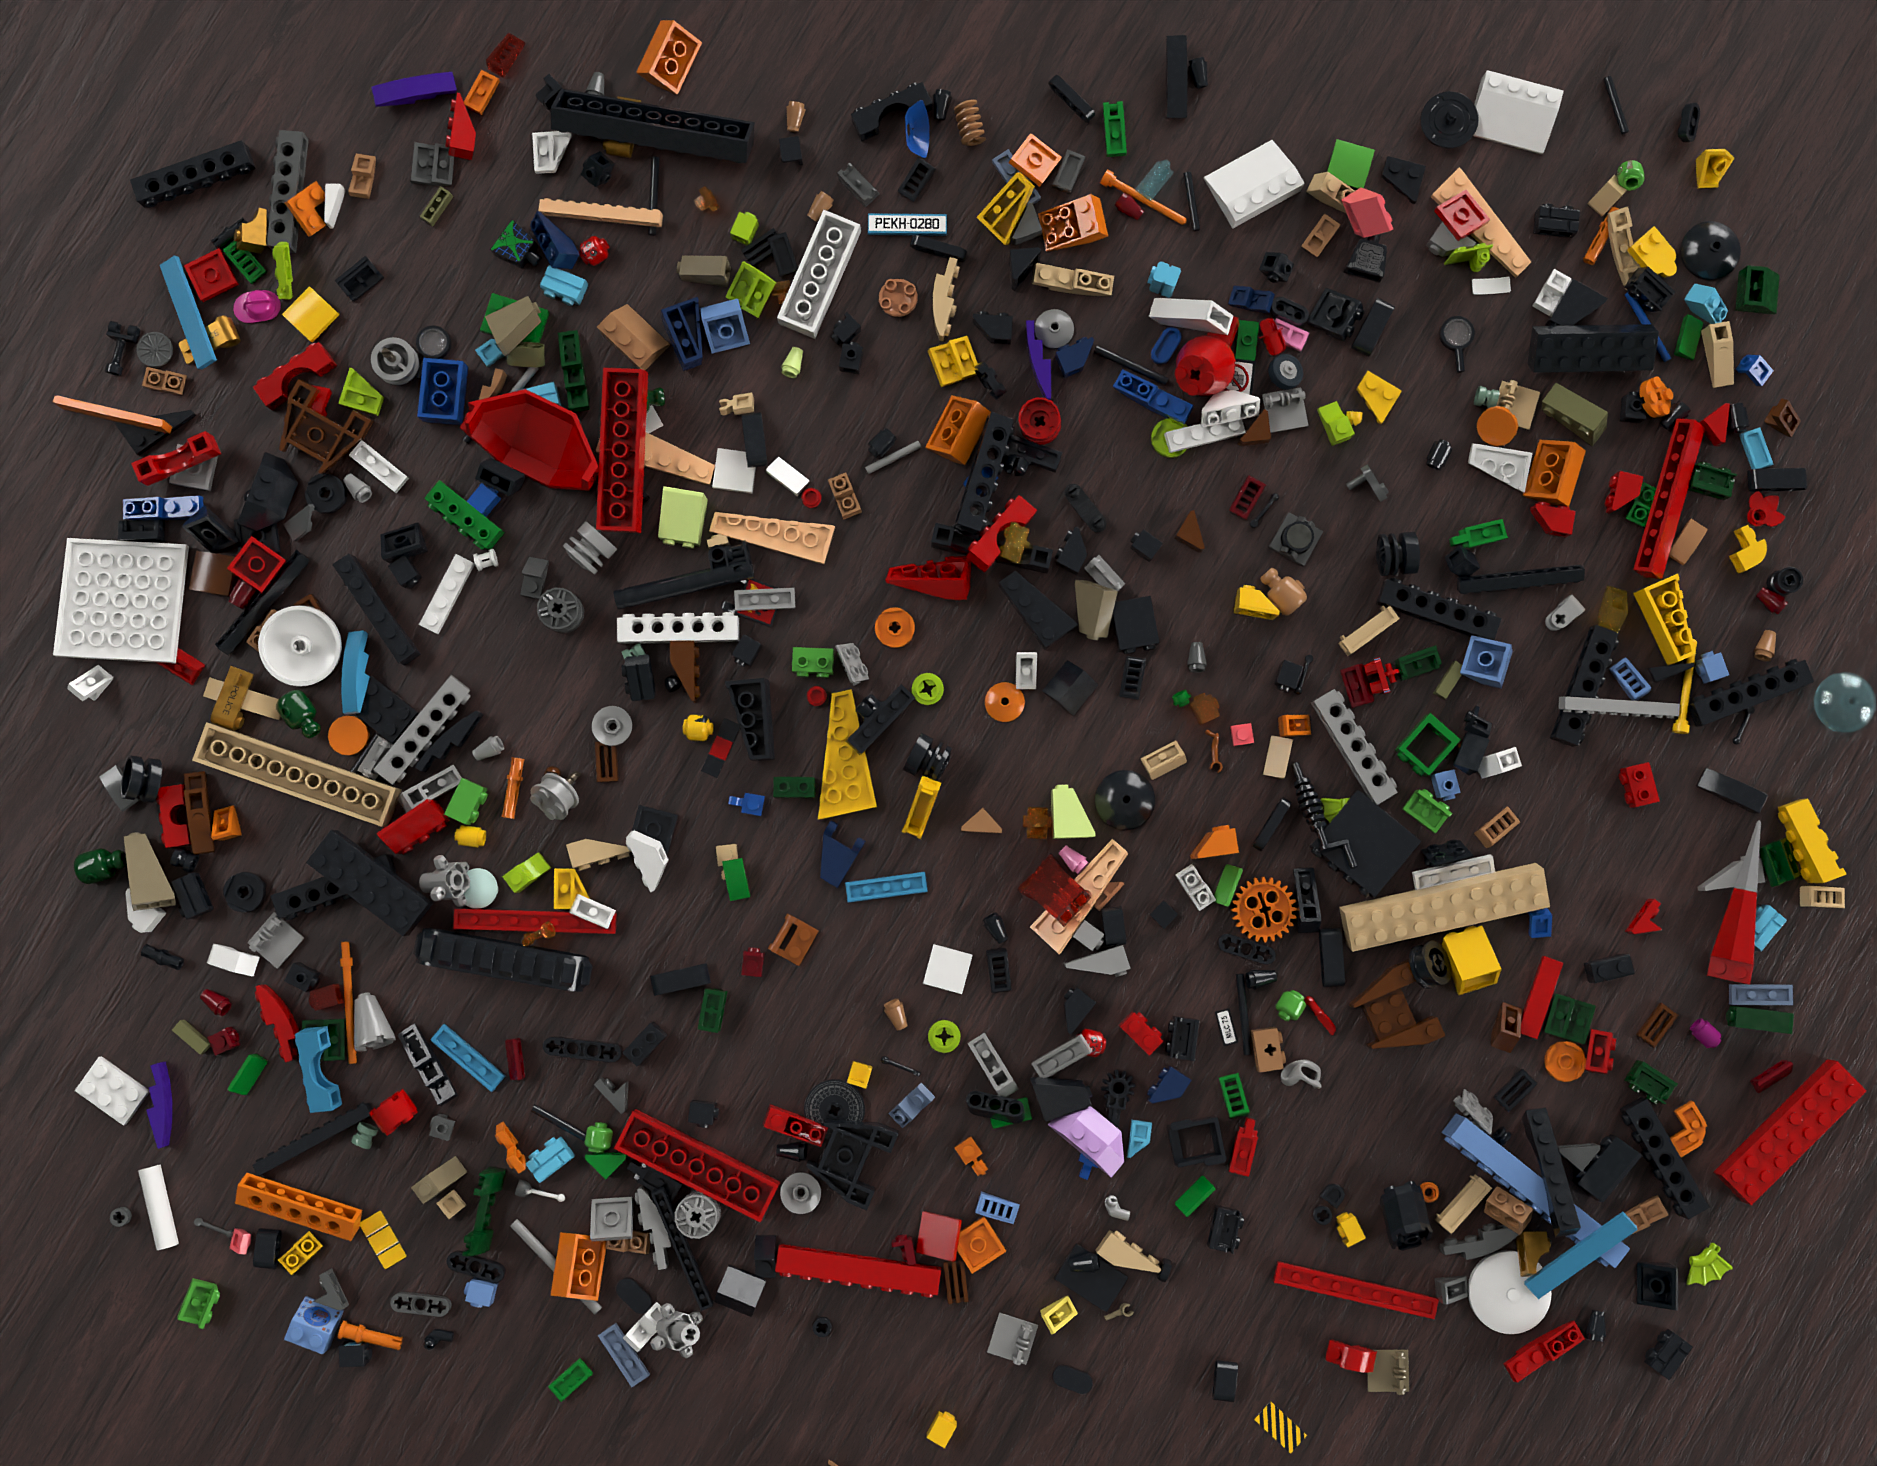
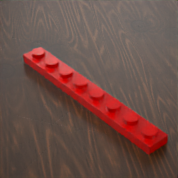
M454 909L453 929L616 934L617 913L614 914L608 929L569 912Z
M1277 1261L1273 1279L1274 1283L1430 1319H1435L1439 1301L1437 1297Z

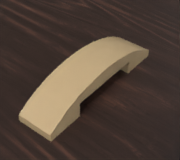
M1628 207L1608 213L1610 245L1619 276L1624 286L1636 270L1641 268L1627 251L1633 245L1630 231L1632 221Z
M209 677L203 696L217 701L224 682ZM248 690L241 709L277 720L281 718L276 710V703L279 699Z

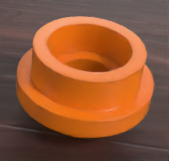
M1432 1182L1422 1183L1420 1187L1425 1202L1432 1203L1437 1200L1439 1196L1438 1187ZM1430 1188L1431 1194L1426 1196L1425 1190Z

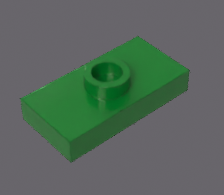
M1239 320L1240 325L1237 331L1235 358L1255 361L1259 322Z
M579 1358L557 1377L548 1388L562 1402L586 1381L593 1372Z

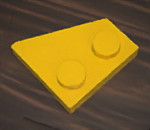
M1370 371L1366 372L1356 388L1360 396L1365 399L1369 410L1371 409L1376 416L1379 424L1383 423L1402 392Z
M554 869V909H571L577 894L589 899L575 869Z

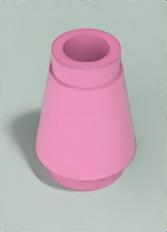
M1067 845L1059 852V855L1073 873L1080 874L1089 864L1086 861V857Z

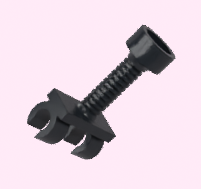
M110 321L106 335L111 339H116L117 345L114 350L113 360L111 363L106 364L105 372L121 376L123 368L120 367L119 363L125 342L137 344L140 328L129 325L127 335L119 334L121 324Z

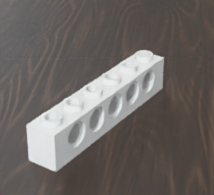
M732 612L722 613V616H714V613H702V616H694V613H683L682 617H675V614L672 613L662 614V617H655V614H642V617H635L634 614H623V618H617V642L620 644L670 643V641H695L696 643L739 642V617L734 616ZM718 622L723 623V630L715 632L713 629L714 625ZM658 623L663 624V631L655 633L654 626ZM677 623H682L684 626L680 633L674 632V626ZM696 623H703L704 628L701 632H694V625ZM643 624V631L638 634L635 633V625Z

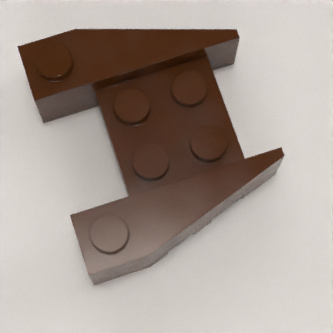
M298 379L288 397L287 412L279 450L286 452L289 445L292 444L324 462L318 472L321 474L326 473L365 438L374 420L353 410L344 427L311 409L320 390Z
M1409 960L1386 969L1379 978L1374 980L1368 988L1349 1003V1006L1353 1008L1361 1005L1376 1038V1040L1366 1044L1369 1048L1422 1045L1445 1036L1441 1024L1435 1016H1429L1415 1022L1401 990L1402 987L1416 982Z

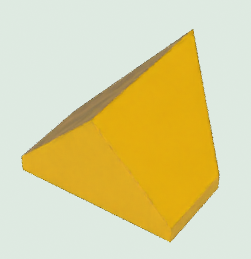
M1708 149L1696 158L1698 188H1718L1721 178L1734 160V157L1726 149Z

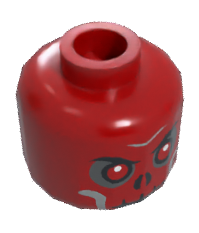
M592 236L580 244V257L587 265L595 266L608 258L607 249H609V245L604 238L600 239L597 236Z
M1083 1029L1080 1034L1083 1035L1092 1049V1052L1086 1056L1098 1057L1100 1054H1103L1106 1047V1039L1103 1037V1034L1099 1031Z

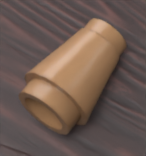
M789 101V105L786 106L787 131L799 132L806 111L804 109L805 104Z
M821 191L819 195L816 194L807 216L817 222L823 210L828 211L833 206L832 202L834 200Z
M1764 631L1754 649V657L1756 659L1771 661V658L1774 657L1776 633L1774 631Z
M893 999L884 1004V1012L896 1030H901L908 1026L903 1003L899 999Z

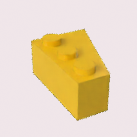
M1017 172L977 216L1004 245H1009L1035 187L1020 172Z

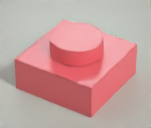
M1251 723L1230 726L1233 746L1254 743Z
M235 1228L230 1249L238 1254H246L251 1244V1234L243 1229Z

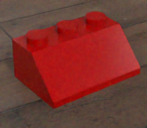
M426 799L376 834L395 854L402 853L405 855L414 849L412 846L419 842L421 844L430 838L429 834L434 831L439 832L447 827L446 823L450 819L444 815L445 811L437 800Z

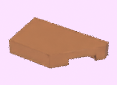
M1109 882L1093 906L1100 911L1121 889L1124 883Z

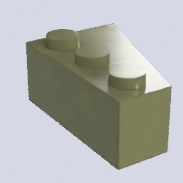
M1555 383L1542 401V410L1547 416L1553 417L1592 447L1607 428V411L1558 383Z

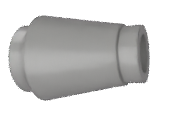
M348 474L344 478L343 482L356 501L363 503L371 497L372 491L370 486L353 474Z
M490 736L474 749L472 753L475 759L479 761L501 754V751L504 750V745L498 736Z

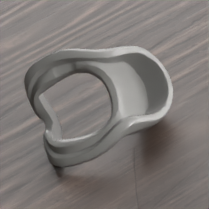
M1294 1061L1284 1067L1281 1072V1081L1286 1086H1292L1299 1080H1303L1312 1085L1314 1089L1321 1088L1319 1082L1321 1070L1312 1061ZM1308 1067L1316 1071L1315 1079L1312 1080L1305 1076L1301 1068Z

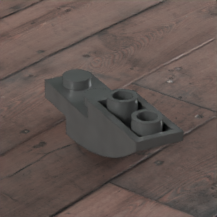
M1490 1223L1483 1225V1228L1477 1229L1479 1237L1477 1235H1467L1463 1240L1448 1238L1444 1240V1243H1439L1440 1252L1444 1255L1461 1253L1464 1259L1469 1260L1490 1254L1502 1248L1519 1234L1505 1225L1496 1226V1224Z

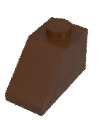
M1502 1002L1492 1029V1047L1511 1053L1521 1035V1008Z

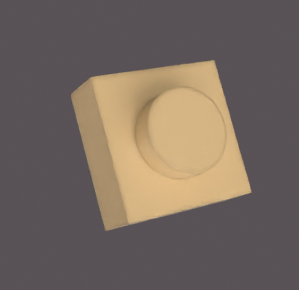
M722 534L714 535L711 539L707 540L709 549L715 545H730L727 536Z
M452 1190L436 1203L448 1219L452 1218L466 1206L455 1190Z

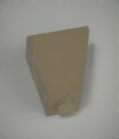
M682 256L681 262L678 261L677 273L682 281L728 287L731 266L727 256Z
M529 296L485 316L494 339L504 356L508 355L541 323L538 315L541 311L536 301L532 303Z
M1076 580L1075 591L1079 632L1087 634V638L1092 640H1098L1099 637L1107 638L1118 591L1091 581Z
M455 1156L429 1173L411 1188L424 1204L465 1175L467 1170Z

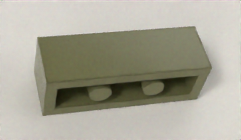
M440 186L420 215L421 219L434 226L452 200L453 195L451 192Z
M1457 661L1451 664L1433 694L1443 700L1448 697L1462 675L1460 674L1462 664Z
M180 1020L172 1029L175 1034L200 1055L205 1054L211 1047L209 1040L186 1020Z

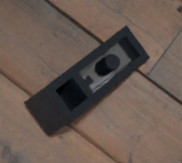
M1294 868V895L1296 900L1295 908H1297L1295 913L1298 933H1317L1321 925V914L1314 868Z

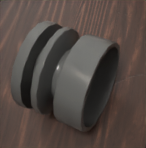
M564 588L547 590L541 595L537 603V614L541 622L558 633H569L576 630L584 619L585 610L582 602L571 591ZM558 605L562 607L561 613L555 612Z

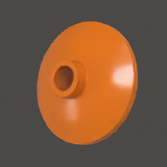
M1001 682L995 684L986 694L985 708L988 714L997 721H1013L1020 716L1024 709V695L1012 683ZM1003 698H1007L1009 700V703L1007 705H1003L1001 703V700Z

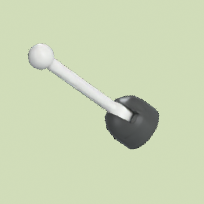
M519 1179L515 1196L526 1197L530 1193L557 1199L559 1202L565 1200L563 1194L556 1195L532 1189L529 1182Z

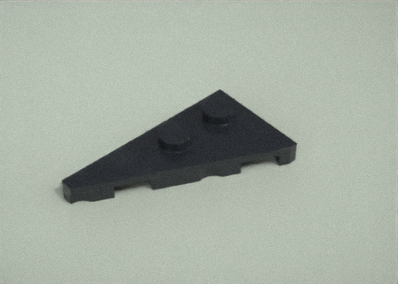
M192 410L150 417L167 422L172 427V433L196 415ZM121 422L115 423L134 452L139 456L169 435V433Z

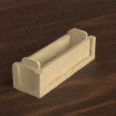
M1382 606L1380 608L1382 612L1346 638L1344 635L1340 637L1342 641L1338 644L1347 656L1400 619L1391 606L1388 608Z
M1476 1174L1469 1176L1471 1180L1440 1215L1436 1213L1437 1217L1434 1220L1451 1234L1492 1189Z

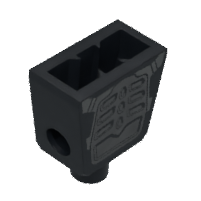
M1381 234L1369 236L1367 240L1360 239L1344 269V273L1380 283L1385 273L1387 246L1379 244Z

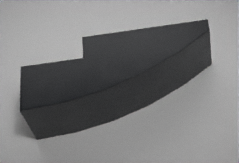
M1708 768L1704 769L1696 785L1732 805L1736 804L1753 814L1760 813L1768 797L1767 794Z

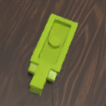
M279 242L274 246L272 252L277 266L275 277L279 283L276 291L279 299H291L293 297L291 286L293 277L289 243Z

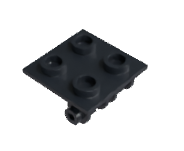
M1455 839L1449 840L1444 844H1433L1421 849V852L1426 856L1424 858L1425 865L1430 867L1473 857V854L1460 840Z

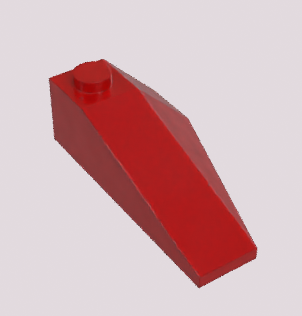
M967 556L946 557L945 561L937 563L929 560L926 561L927 564L920 566L908 564L889 568L885 580L888 584L944 599L967 600L970 590L971 561L966 558Z

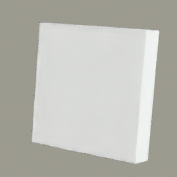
M718 448L713 489L752 494L756 467L747 468L746 452Z
M933 944L923 984L962 994L972 954Z

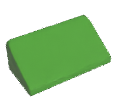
M1229 864L1225 865L1214 894L1215 903L1225 907L1230 906L1243 872L1241 868Z

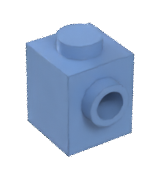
M1713 651L1701 655L1702 659L1695 661L1696 672L1701 676L1703 683L1729 675L1721 652L1714 654Z
M1454 769L1430 775L1436 798L1443 797V801L1454 799L1455 794L1461 793Z
M474 1277L470 1282L466 1283L464 1289L465 1301L471 1302L470 1305L474 1307H489L494 1302L498 1283H491Z

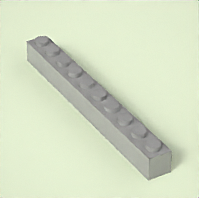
M1559 697V709H1563V712L1575 710V713L1586 711L1588 714H1594L1595 711L1598 714L1609 712V715L1621 713V716L1632 714V716L1640 717V714H1643V717L1655 715V718L1666 716V718L1674 719V716H1679L1680 704Z

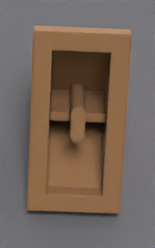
M982 808L961 827V831L1002 833V828Z

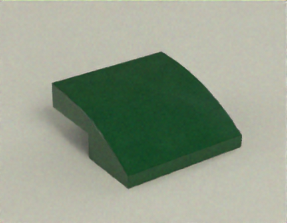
M1787 837L1759 848V854L1771 887L1779 886L1801 875Z
M1555 993L1544 1032L1585 1045L1596 1006Z
M344 1019L302 1020V1030L305 1028L328 1027L331 1046L322 1053L320 1060H345Z

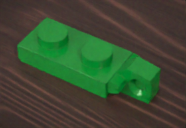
M1503 519L1466 527L1458 531L1459 536L1451 537L1449 542L1451 547L1462 544L1464 548H1472L1504 540L1508 537Z

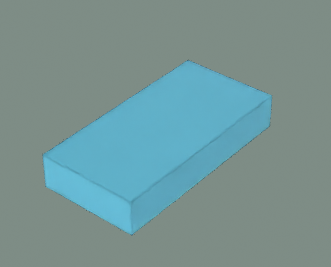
M1760 427L1739 435L1751 470L1763 469L1774 465Z

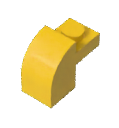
M1748 525L1733 531L1743 548L1729 556L1738 574L1761 563L1767 552L1765 539L1757 542L1754 530Z

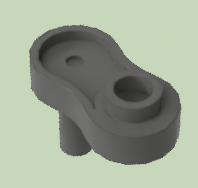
M1368 464L1360 468L1363 474L1346 483L1349 490H1352L1363 482L1368 481L1380 502L1388 498L1386 496L1389 493L1384 483L1379 484Z

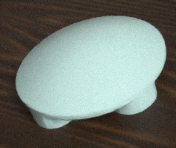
M475 868L469 870L467 875L470 879V887L464 892L466 898L465 905L475 909L484 908L490 905L496 898L499 891L497 881L485 869Z

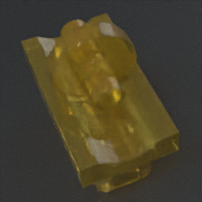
M1011 522L1010 527L1005 529L1004 536L1007 539L1005 545L1000 547L1001 553L999 555L1014 563H1020L1024 548H1029L1030 542L1026 541L1029 529L1020 526L1016 522Z

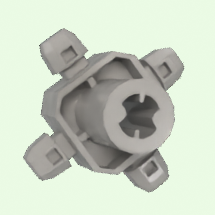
M443 855L436 856L434 858L436 870L432 873H424L420 877L419 884L421 890L425 893H431L430 896L434 901L452 899L457 907L463 906L466 903L464 892L470 887V879L467 875L469 871L468 863H448Z
M666 1303L660 1307L662 1317L664 1318L657 1322L656 1331L658 1335L652 1339L650 1344L653 1350H660L666 1347L679 1351L684 1358H689L693 1355L691 1345L695 1344L700 1337L697 1325L702 1321L703 1317L698 1311L690 1314L675 1311L671 1304Z

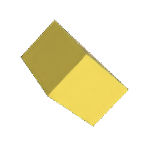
M1068 1295L1040 1310L1041 1316L1051 1334L1056 1333L1078 1314Z

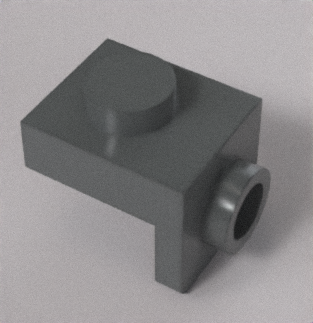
M440 1113L436 1115L430 1122L429 1129L431 1131L429 1136L445 1141L450 1140L455 1121L448 1119L449 1115Z

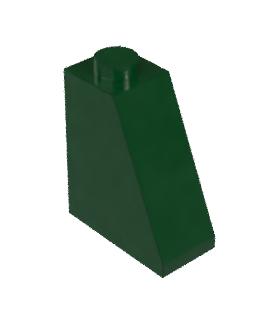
M1730 1006L1726 1013V1020L1728 1026L1792 1034L1794 1014Z

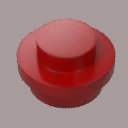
M808 488L802 493L801 499L806 507L815 508L821 502V494L815 488Z
M814 686L807 692V700L813 706H821L827 699L826 691L822 687Z

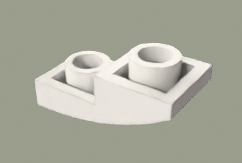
M1189 865L1175 875L1199 911L1216 900L1194 865Z

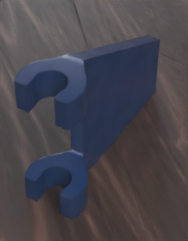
M830 821L823 833L820 878L838 888L866 841L859 837L852 849L848 848L831 837L839 824Z

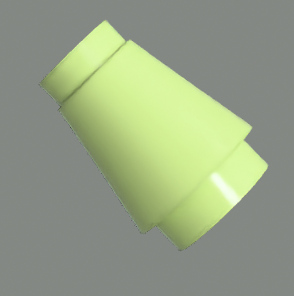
M792 347L783 362L781 373L786 377L796 378L800 374L802 349Z

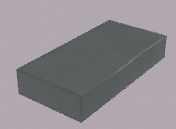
M1067 149L1052 187L1071 194L1085 161V156Z

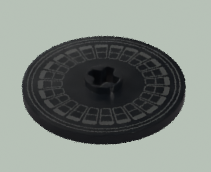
M830 1079L817 1084L808 1094L804 1105L805 1118L822 1125L825 1119L863 1121L865 1115L864 1100L860 1092L852 1084L839 1079ZM831 1105L840 1108L838 1115L829 1112ZM828 1128L824 1139H830L833 1129Z

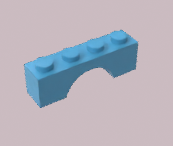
M328 1027L305 1028L295 1033V1043L298 1047L299 1064L302 1068L303 1084L306 1089L310 1113L336 1109L342 1105L339 1085L327 1080L320 1067L322 1053L331 1046Z

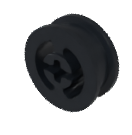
M1429 941L1424 946L1416 945L1411 949L1409 954L1410 968L1420 986L1425 989H1431L1436 985H1444L1449 982L1451 978L1450 960L1446 951L1438 942Z

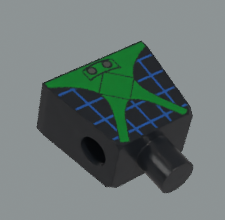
M513 219L490 249L496 257L519 268H524L527 262L536 267L542 259L540 255L535 253L538 248L536 242Z

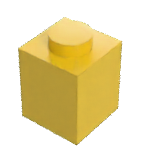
M939 1411L927 1432V1439L945 1448L957 1427V1421L954 1420L955 1417L948 1412L942 1413Z

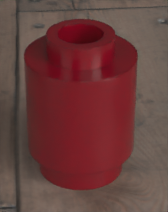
M238 580L229 595V602L243 609L245 605L248 606L256 589L246 582Z

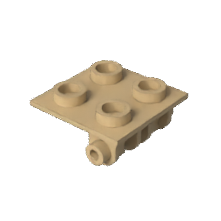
M1510 380L1509 383L1502 381L1496 406L1505 407L1510 410L1509 412L1517 418L1518 427L1529 430L1540 392L1518 386V382Z

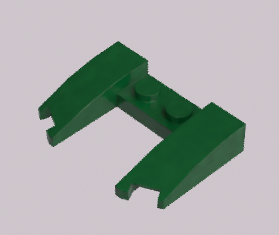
M490 1166L479 1173V1177L482 1178H480L478 1186L481 1187L475 1188L473 1195L481 1197L474 1230L464 1237L467 1249L463 1252L462 1256L479 1255L490 1250L494 1230L488 1229L486 1226L489 1227L492 1214H489L496 1199V1194L493 1193L503 1189L506 1169Z

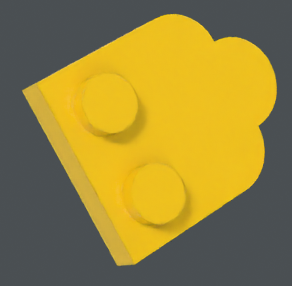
M1655 226L1627 249L1641 268L1650 267L1657 275L1662 277H1671L1677 271L1674 262L1676 259L1675 250Z

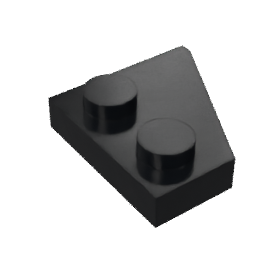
M1387 156L1381 177L1387 183L1392 184L1399 193L1402 192L1407 196L1412 204H1415L1426 166Z

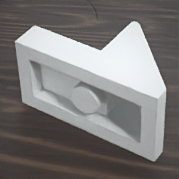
M1017 652L1016 689H1036L1037 652Z
M97 665L69 683L67 689L82 701L88 697L95 701L113 680V676Z

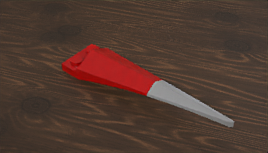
M1760 820L1756 823L1711 953L1707 976L1748 985L1751 983L1754 968Z

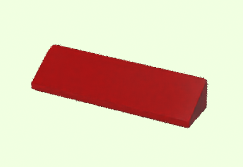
M179 648L177 649L176 663L156 662L191 685L194 684L205 667V664Z

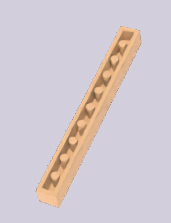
M549 198L540 199L538 210L545 216L662 227L663 214L658 209L624 208L620 205L613 207L609 204H604L603 206L597 203L564 202L560 199L553 201Z

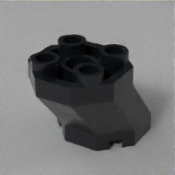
M1409 1181L1402 1186H1389L1385 1188V1194L1380 1198V1206L1383 1211L1391 1248L1396 1249L1397 1246L1399 1250L1404 1251L1422 1245L1421 1240L1424 1238L1426 1241L1430 1240L1433 1231L1429 1223L1421 1187L1417 1186L1414 1181Z

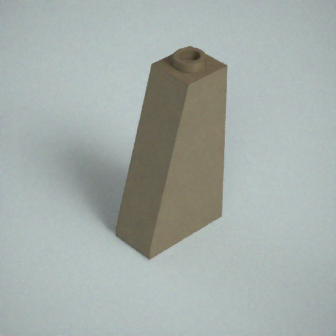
M135 832L124 836L133 911L176 905L175 895L146 834Z

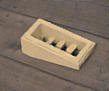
M1801 886L1800 906L1845 908L1844 888ZM1833 892H1835V903H1833Z

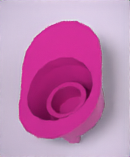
M255 290L241 294L234 303L233 311L238 320L244 323L268 321L278 315L281 303L275 293L268 290Z

